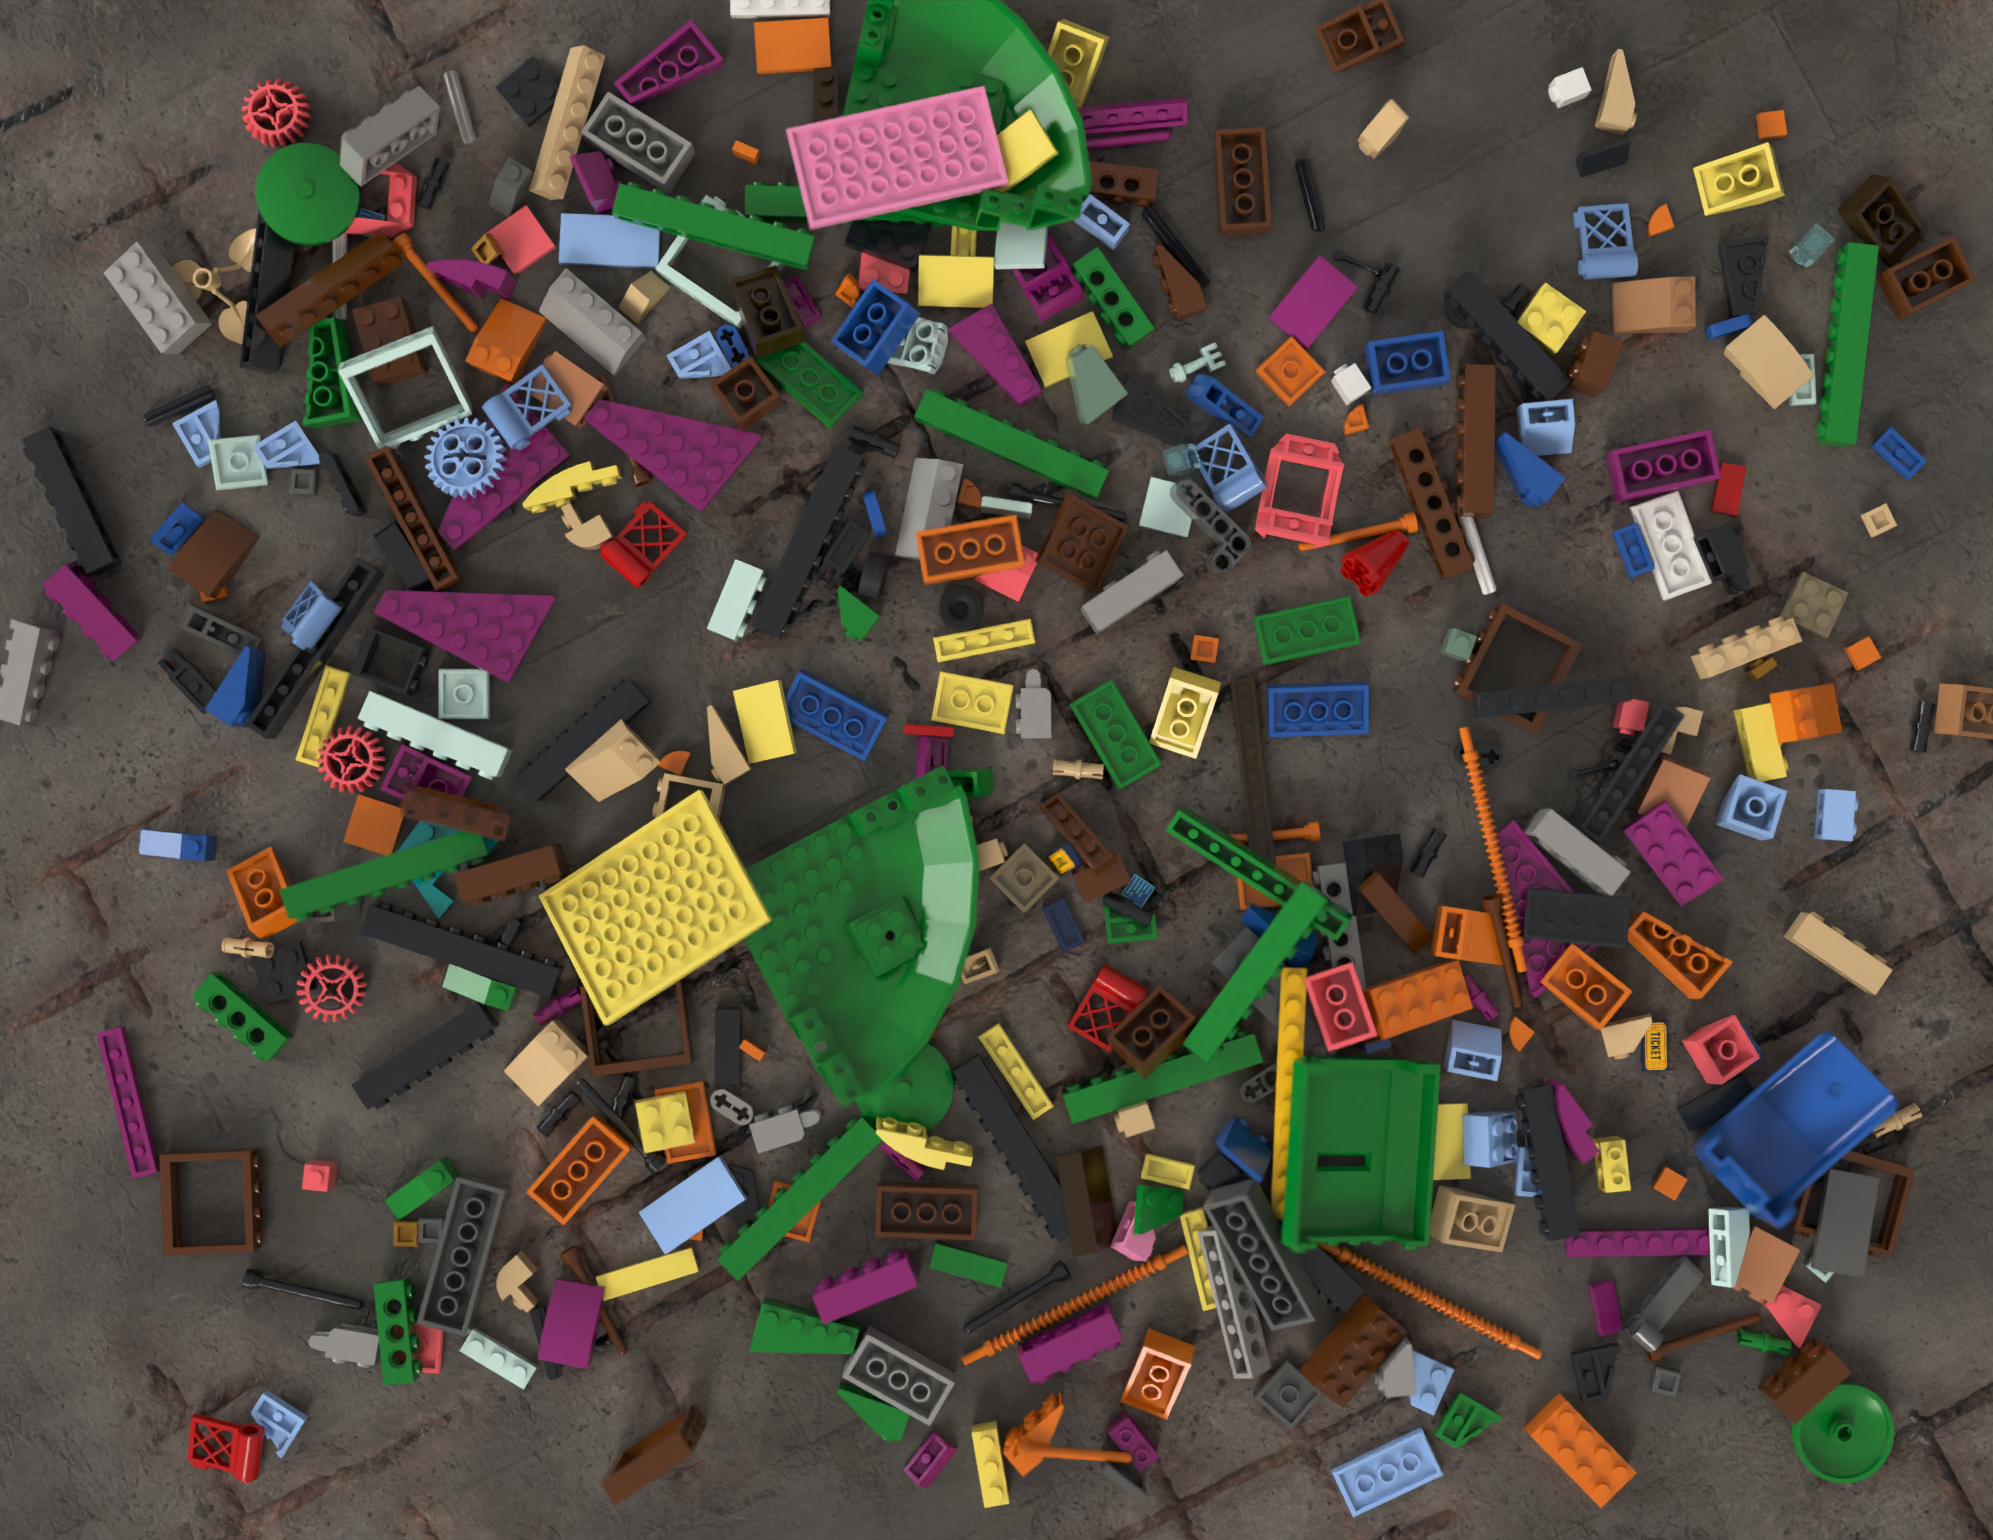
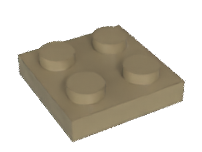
M1801 572L1780 616H1783L1784 620L1793 618L1796 626L1824 639L1828 638L1848 596V592L1805 572Z
M1023 843L989 879L1025 913L1059 877Z

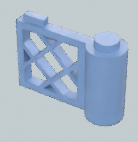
M1628 203L1578 207L1577 212L1573 213L1574 228H1579L1583 256L1582 260L1578 262L1579 275H1583L1584 280L1636 276L1638 258L1633 246ZM1622 211L1623 221L1619 226L1608 218L1611 212ZM1593 213L1601 220L1593 228L1585 221V214ZM1602 222H1605L1615 230L1608 239L1596 230ZM1616 233H1619L1625 238L1626 246L1617 247L1610 240ZM1592 234L1603 242L1600 248L1589 249L1588 239Z
M542 364L502 394L489 399L482 406V409L511 449L517 448L520 451L531 443L529 439L533 434L554 419L561 421L571 413L569 408L572 407V404ZM541 373L547 379L546 390L533 388L534 378ZM551 386L556 392L550 391ZM518 390L527 391L525 405L516 404L511 395ZM532 392L545 394L543 408L530 406ZM549 395L559 396L564 403L556 410L547 409ZM519 408H525L524 414ZM529 409L542 411L540 422L533 427L527 420Z
M1232 424L1223 427L1189 450L1191 455L1187 458L1194 470L1199 469L1213 492V501L1226 514L1268 488L1264 475L1256 467ZM1228 432L1233 438L1231 450L1219 447L1221 437ZM1205 447L1213 448L1210 463L1203 462L1197 452ZM1218 450L1230 452L1227 467L1215 465ZM1234 454L1243 455L1247 462V465L1240 470L1231 468ZM1214 467L1226 470L1223 481L1217 485L1212 479Z
M310 581L283 617L281 627L287 633L292 632L291 636L294 638L292 642L303 650L307 647L313 649L342 607L330 599L315 582Z

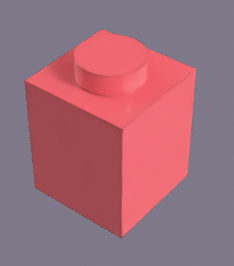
M1632 699V701L1617 703L1612 728L1620 729V734L1635 736V732H1643L1649 702Z
M312 1160L306 1163L302 1189L328 1192L335 1188L338 1162Z

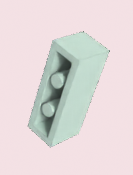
M735 559L708 624V630L738 641L739 637H744L748 628V624L745 623L749 614L753 615L758 603L755 600L758 591H763L767 582L763 570Z

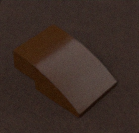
M1374 0L1364 6L1359 5L1315 27L1334 74L1370 62L1406 45L1387 0Z
M216 510L191 536L167 570L207 596L216 598L228 579L235 576L260 537L221 511Z

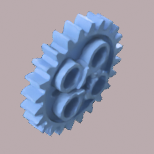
M465 417L463 424L458 419H455V426L453 427L447 422V430L445 432L439 428L437 429L440 435L439 438L431 437L432 441L435 442L434 446L429 445L426 447L432 452L424 457L431 462L425 466L427 470L431 471L428 477L434 481L433 484L436 487L441 488V491L445 494L450 492V495L454 498L460 494L463 499H466L468 492L476 498L477 490L485 494L484 486L488 485L493 488L494 485L491 480L493 478L500 480L501 478L496 473L497 471L505 470L500 465V462L507 461V458L501 454L506 451V448L500 445L503 439L496 436L498 432L493 428L490 429L486 422L481 424L476 418L471 422L469 418ZM458 442V446L451 450V446ZM479 442H482V446L478 450H475V446ZM456 466V471L449 475L450 469ZM481 466L480 471L473 474L474 469Z

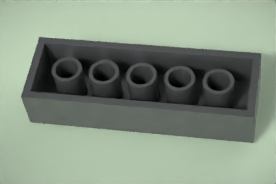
M1243 926L1209 961L1230 980L1260 939L1248 927ZM1281 974L1276 980L1271 978L1266 984L1269 990L1261 1000L1256 998L1252 1003L1277 1029L1279 1023ZM1306 987L1303 1055L1333 1056L1340 1048L1328 1051Z
M465 1172L457 1176L417 1324L464 1337L472 1331L512 1185Z
M1256 1179L1213 1189L1203 1207L1270 1329L1273 1331L1315 1321L1323 1301L1296 1252L1291 1251L1290 1247L1282 1244V1226Z

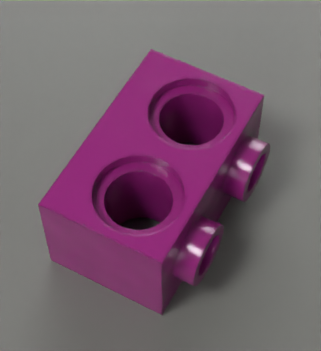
M1124 1411L1107 1425L1108 1434L1122 1452L1132 1455L1131 1463L1139 1473L1159 1458L1156 1446L1127 1411Z

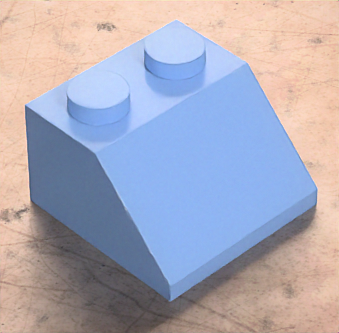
M1740 774L1722 800L1715 825L1761 841L1772 839L1787 791Z

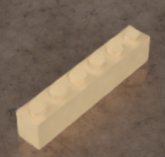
M584 45L570 48L529 191L550 200L564 199L573 168L569 157L577 154L582 137L580 132L586 124L605 59V55Z

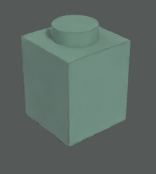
M1455 628L1449 629L1440 654L1462 662L1467 661L1470 658L1477 636Z

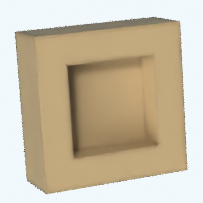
M1886 503L1860 515L1871 537H1875L1897 526Z

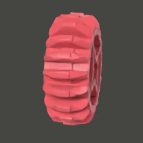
M277 78L275 83H273L270 79H267L266 86L257 82L259 89L257 91L250 89L252 97H244V100L248 103L247 106L242 107V111L246 113L242 117L243 121L248 123L246 129L249 132H253L252 136L256 140L260 139V142L264 145L270 142L272 147L277 148L278 143L286 147L287 140L296 144L294 137L296 135L304 137L301 129H309V125L305 123L306 120L311 119V115L307 113L311 107L308 103H305L307 97L301 94L299 87H293V84L289 81L283 83L281 79ZM277 96L289 97L292 99L293 104L281 103ZM260 122L272 123L276 130H266L262 128Z
M348 726L346 731L344 728H338V735L333 732L329 733L331 741H322L326 749H318V753L324 754V756L316 760L317 763H324V767L318 770L319 773L327 772L323 780L325 782L332 780L330 787L337 788L339 786L340 792H346L347 789L349 793H356L357 789L360 792H364L366 789L365 784L368 787H373L374 782L371 778L380 780L381 776L376 772L377 770H385L384 766L379 765L380 761H386V757L379 756V753L385 750L384 747H376L380 742L379 738L371 740L373 735L371 731H367L364 734V728L358 727L355 731L353 726ZM353 739L352 744L348 745L346 751H336L343 742ZM361 743L369 753V760L362 756L363 747H361ZM342 756H353V758H356V761L361 763L348 762V759L342 758ZM334 760L339 761L341 764L340 773H342V776L337 772ZM359 767L367 768L361 777L350 781L351 776L355 775Z
M328 954L326 955V963H322L321 958L317 957V967H314L312 963H308L307 967L311 972L301 971V975L307 979L306 981H297V985L305 986V989L297 990V995H305L306 997L302 998L299 1003L300 1005L307 1002L310 1004L305 1009L306 1013H309L312 1009L316 1010L313 1014L314 1019H317L319 1014L323 1013V1022H327L328 1015H333V1022H337V1014L341 1013L342 1018L345 1020L348 1018L346 1010L349 1009L351 1013H356V1009L352 1006L354 1003L362 1006L363 1002L357 999V996H366V992L359 990V988L367 986V983L365 981L358 982V979L362 978L364 973L359 972L355 975L354 972L359 966L354 964L349 968L350 958H347L344 964L340 963L341 955H337L336 961L331 962V956ZM328 968H337L344 971V973L336 978H329L321 971ZM314 976L322 985V991L315 999L312 998L310 993V984ZM351 978L354 990L351 998L348 1000L341 991V987L347 979ZM326 982L338 983L336 987L338 995L332 994V992L331 994L327 993L324 995L327 990ZM329 998H333L340 1002L342 1006L325 1008L320 1006V1004Z

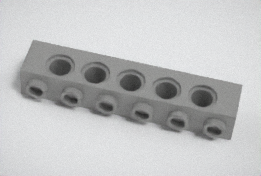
M1340 862L1315 866L1316 872H1312L1314 887L1318 886V890L1330 898L1331 901L1353 914L1346 863ZM1332 882H1335L1339 888L1335 896H1329L1326 890L1327 886ZM1356 916L1352 917L1343 931L1346 940L1340 946L1334 943V939L1320 931L1321 936H1325L1326 946H1323V956L1325 961H1329V968L1337 967L1338 960L1341 957H1347L1349 963H1353L1361 989L1366 988Z
M1211 1225L1198 1231V1236L1233 1377L1253 1379L1271 1369L1255 1300L1215 1227Z

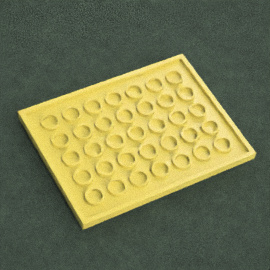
M702 790L696 791L539 895L604 1025L612 1024L772 921Z

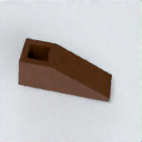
M1161 244L1156 245L1155 254H1152V260L1155 268H1160L1162 278H1159L1163 293L1167 292L1170 299L1167 302L1170 315H1175L1178 322L1205 313L1207 305L1200 284Z

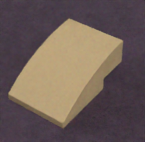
M1765 315L1726 346L1724 355L1741 371L1740 376L1774 410L1814 377L1796 349Z

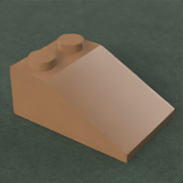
M1664 277L1613 283V333H1687L1696 327L1695 277Z
M1940 684L1934 733L1993 739V689L1968 685Z

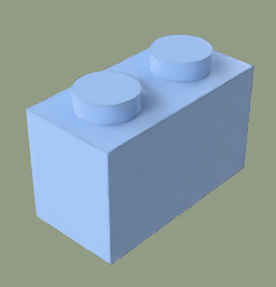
M1091 194L1082 204L1080 218L1074 220L1075 223L1113 251L1127 234L1130 223Z
M1817 789L1814 839L1853 841V836H1855L1857 830L1856 822H1854V814L1858 809L1856 791Z

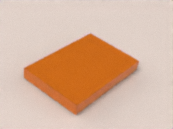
M828 18L754 22L758 74L814 71V68H832Z
M1310 853L1275 856L1278 867L1302 882L1307 881L1313 886ZM1237 877L1240 910H1247L1250 904L1260 908L1281 906Z
M704 1081L654 1090L655 1096L685 1090L695 1143L664 1149L667 1164L717 1155Z

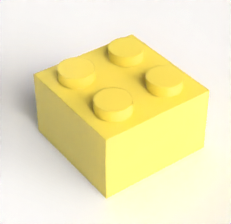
M1545 282L1537 290L1516 321L1551 358L1559 351L1586 311Z
M685 1090L635 1101L644 1153L695 1143Z

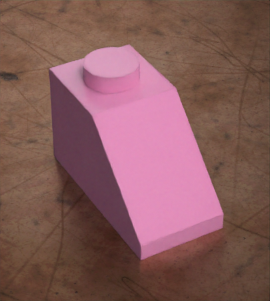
M1129 1201L1110 1247L1131 1260L1147 1261V1258L1153 1251V1244L1156 1239L1154 1229L1142 1235L1133 1234L1136 1201Z

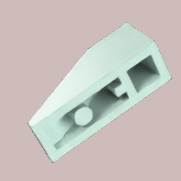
M1731 1206L1709 1208L1711 1285L1730 1288L1736 1285L1750 1235L1749 1211L1746 1208Z

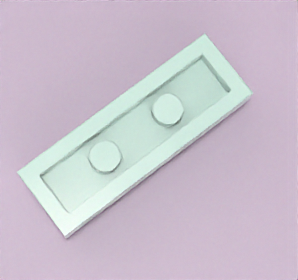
M475 1327L460 1349V1352L523 1390L538 1367L535 1363Z

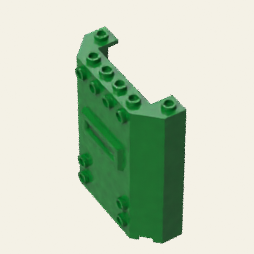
M1302 1056L1301 1059H1294L1282 1244L1290 1247L1291 1251L1304 1253L1306 1249H1316L1317 1242L1337 1246L1339 1242L1361 1245L1362 1241H1368L1371 1244L1382 1245L1384 1241H1396L1402 1244L1404 1249L1418 1250L1419 1246H1429L1441 1064L1419 1059L1417 1061L1403 1060L1402 1057ZM1318 1155H1364V1166H1317Z

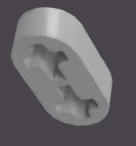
M719 1088L711 1095V1106L736 1124L746 1125L753 1119L755 1115L754 1107L729 1089ZM726 1094V1101L732 1104L731 1107L725 1103L719 1106L716 1095ZM734 1106L741 1110L746 1107L749 1118L744 1117L740 1119L738 1117L739 1112L733 1109Z

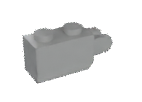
M1031 669L1026 673V688H1021V694H1016V709H1021V719H1016V734H1021V739H1051V693L1046 688H1041V675L1035 669Z
M787 1105L779 1108L777 1114L769 1116L768 1112L754 1116L755 1121H752L749 1126L758 1154L802 1140L806 1127L818 1123L822 1112L816 1107L800 1111V1107L793 1108L792 1105Z
M341 1323L331 1331L319 1330L315 1332L308 1340L311 1348L325 1351V1357L332 1358V1361L335 1363H347L350 1361L356 1362L359 1367L370 1368L381 1360L378 1329Z

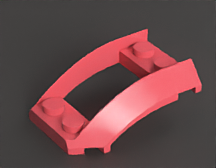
M394 163L380 174L390 175L387 221L355 218L345 234L374 235L381 231L386 237L395 239V236L400 232H406L414 227L417 176L398 163Z
M1285 434L1279 440V443L1271 448L1265 472L1268 488L1261 492L1255 530L1264 539L1266 534L1311 543L1314 544L1313 549L1329 545L1336 500L1345 464L1342 463L1338 455L1339 451L1335 443ZM1281 460L1328 469L1319 517L1272 508Z

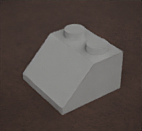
M1406 1336L1402 1338L1373 1373L1374 1384H1377L1378 1390H1381L1386 1398L1417 1395L1412 1344Z

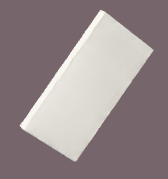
M1678 490L1629 508L1634 523H1638L1655 569L1652 572L1663 601L1712 584L1693 540L1695 535Z

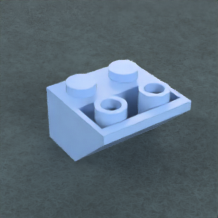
M1573 399L1523 403L1516 408L1519 443L1536 456L1568 454L1572 452L1575 429Z
M1451 1019L1442 1069L1447 1072L1497 1081L1502 1059L1501 1029Z
M1516 1111L1474 1112L1462 1115L1464 1165L1491 1168L1517 1162L1519 1148L1517 1145L1518 1122L1516 1120Z

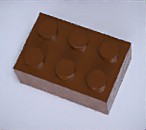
M1954 236L1876 276L1898 320L1977 280Z
M401 296L352 310L364 353L416 333L408 302ZM421 349L369 369L372 382L379 387L428 374Z
M1159 985L1107 1036L1109 1047L1139 1075L1146 1079L1187 1039L1196 1027L1197 1020L1191 1012Z
M1813 1338L1811 1341L1802 1344L1799 1352L1793 1358L1786 1359L1781 1364V1369L1775 1374L1767 1376L1759 1390L1779 1412L1796 1424L1852 1372L1831 1349Z

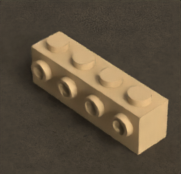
M1783 616L1768 621L1769 626L1762 629L1760 625L1745 630L1746 635L1739 638L1735 634L1722 639L1723 644L1716 647L1712 643L1699 648L1700 653L1691 656L1699 678H1710L1801 642L1802 639L1794 619L1784 620Z
M1812 911L1811 913L1800 912L1784 937L1864 992L1876 995L1892 972V969L1886 966L1887 961L1876 954L1871 956L1865 952L1866 947L1858 941L1852 940L1851 942L1844 937L1846 933L1835 926L1830 928L1824 924L1825 919Z

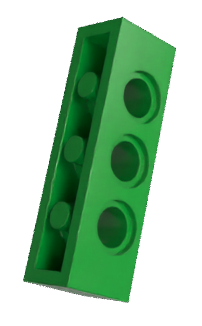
M1098 247L1073 263V276L1079 285L1083 284L1087 290L1086 297L1093 306L1097 304L1101 310L1100 317L1106 326L1111 325L1116 332L1114 337L1121 347L1125 345L1130 350L1153 334L1155 328ZM1093 275H1100L1104 282L1100 285H1094L1090 278ZM1108 295H1113L1117 298L1118 303L1112 306L1108 305L1104 298ZM1127 315L1131 318L1132 323L1128 326H1123L1118 320L1119 317Z
M221 972L211 973L192 995L200 1009L205 1012L209 1011L214 1015V1020L223 1028H229L234 1033L233 1037L241 1044H247L252 1048L253 1055L261 1061L265 1060L268 1062L275 1059L294 1037ZM220 996L225 997L227 1001L225 1008L219 1005L218 1000ZM239 1012H242L246 1018L243 1025L237 1020ZM258 1028L264 1032L263 1041L256 1037Z
M410 1277L380 1280L373 1285L383 1386L411 1383L420 1378L423 1370L422 1361L418 1359L417 1349L420 1348L419 1334H416L414 1327L418 1319L417 1310L413 1308L412 1298L415 1297V1287L410 1282ZM394 1299L401 1303V1311L393 1309L392 1301ZM396 1325H400L404 1329L403 1337L395 1333ZM398 1350L405 1352L407 1356L406 1362L398 1359Z

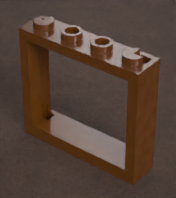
M1502 603L1497 605L1496 608L1493 607L1488 614L1486 620L1489 623L1485 630L1481 629L1475 641L1478 644L1474 652H1471L1469 660L1464 661V664L1467 666L1463 674L1459 673L1456 676L1453 684L1455 689L1452 694L1472 703L1471 694L1474 692L1468 690V687L1505 615L1566 646L1546 685L1564 683L1583 644ZM1549 710L1532 712L1528 720L1517 714L1497 717L1530 734H1538Z
M406 783L400 804L401 816L505 841L511 818L510 813L504 806L411 783ZM408 810L416 811V814H410Z
M684 977L675 982L684 1052L602 1063L595 1006L585 986L580 987L591 1077L685 1065L694 1062Z
M258 1148L168 1151L160 1155L163 1256L254 1252L262 1247L264 1230L261 1229V1219L263 1218L264 1209L263 1205L260 1204V1194L262 1193L263 1183L259 1179V1169L261 1168L262 1161H259ZM243 1159L246 1243L182 1245L179 1162Z
M1850 1150L1840 1159L1896 1174L1878 1241H1870L1868 1254L1881 1258V1255L1884 1254L1892 1257L1916 1169ZM1812 1184L1793 1203V1206L1798 1211L1786 1224L1794 1229L1795 1234L1809 1238L1810 1234L1816 1235L1817 1232L1816 1225L1802 1222Z
M690 1406L617 1455L601 1482V1486L614 1506L693 1454L706 1427L704 1424L706 1422L699 1410L695 1411L693 1406Z

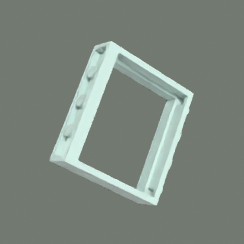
M706 195L702 202L709 203L715 206L716 210L723 212L727 206L725 202L716 196L712 199ZM677 236L655 268L658 274L741 330L743 323L739 311L735 312L670 267L689 240L688 238ZM773 261L769 265V267L776 265L779 273L785 266Z
M434 326L339 364L338 372L378 449L386 445L396 449L404 441H416L422 438L424 433L432 430L433 432H438V428L443 430L446 428L447 422L452 423L455 419L463 422L465 417L468 418L470 417L469 415H472L473 406ZM432 345L460 404L384 434L354 375Z

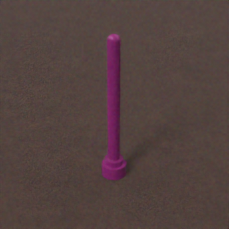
M1168 130L1086 139L1087 150L1165 141L1171 138V133Z

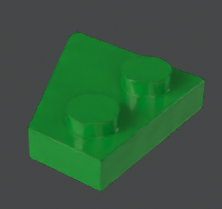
M1103 905L1108 945L1158 939L1155 914L1146 928L1144 925L1128 917L1126 919L1121 917L1122 914Z
M1137 1185L1133 1234H1145L1182 1216L1184 1190Z
M1458 1391L1434 1431V1435L1453 1447L1459 1448L1467 1443L1469 1438L1476 1437L1484 1432L1483 1429L1490 1424L1499 1422L1502 1416L1465 1393Z

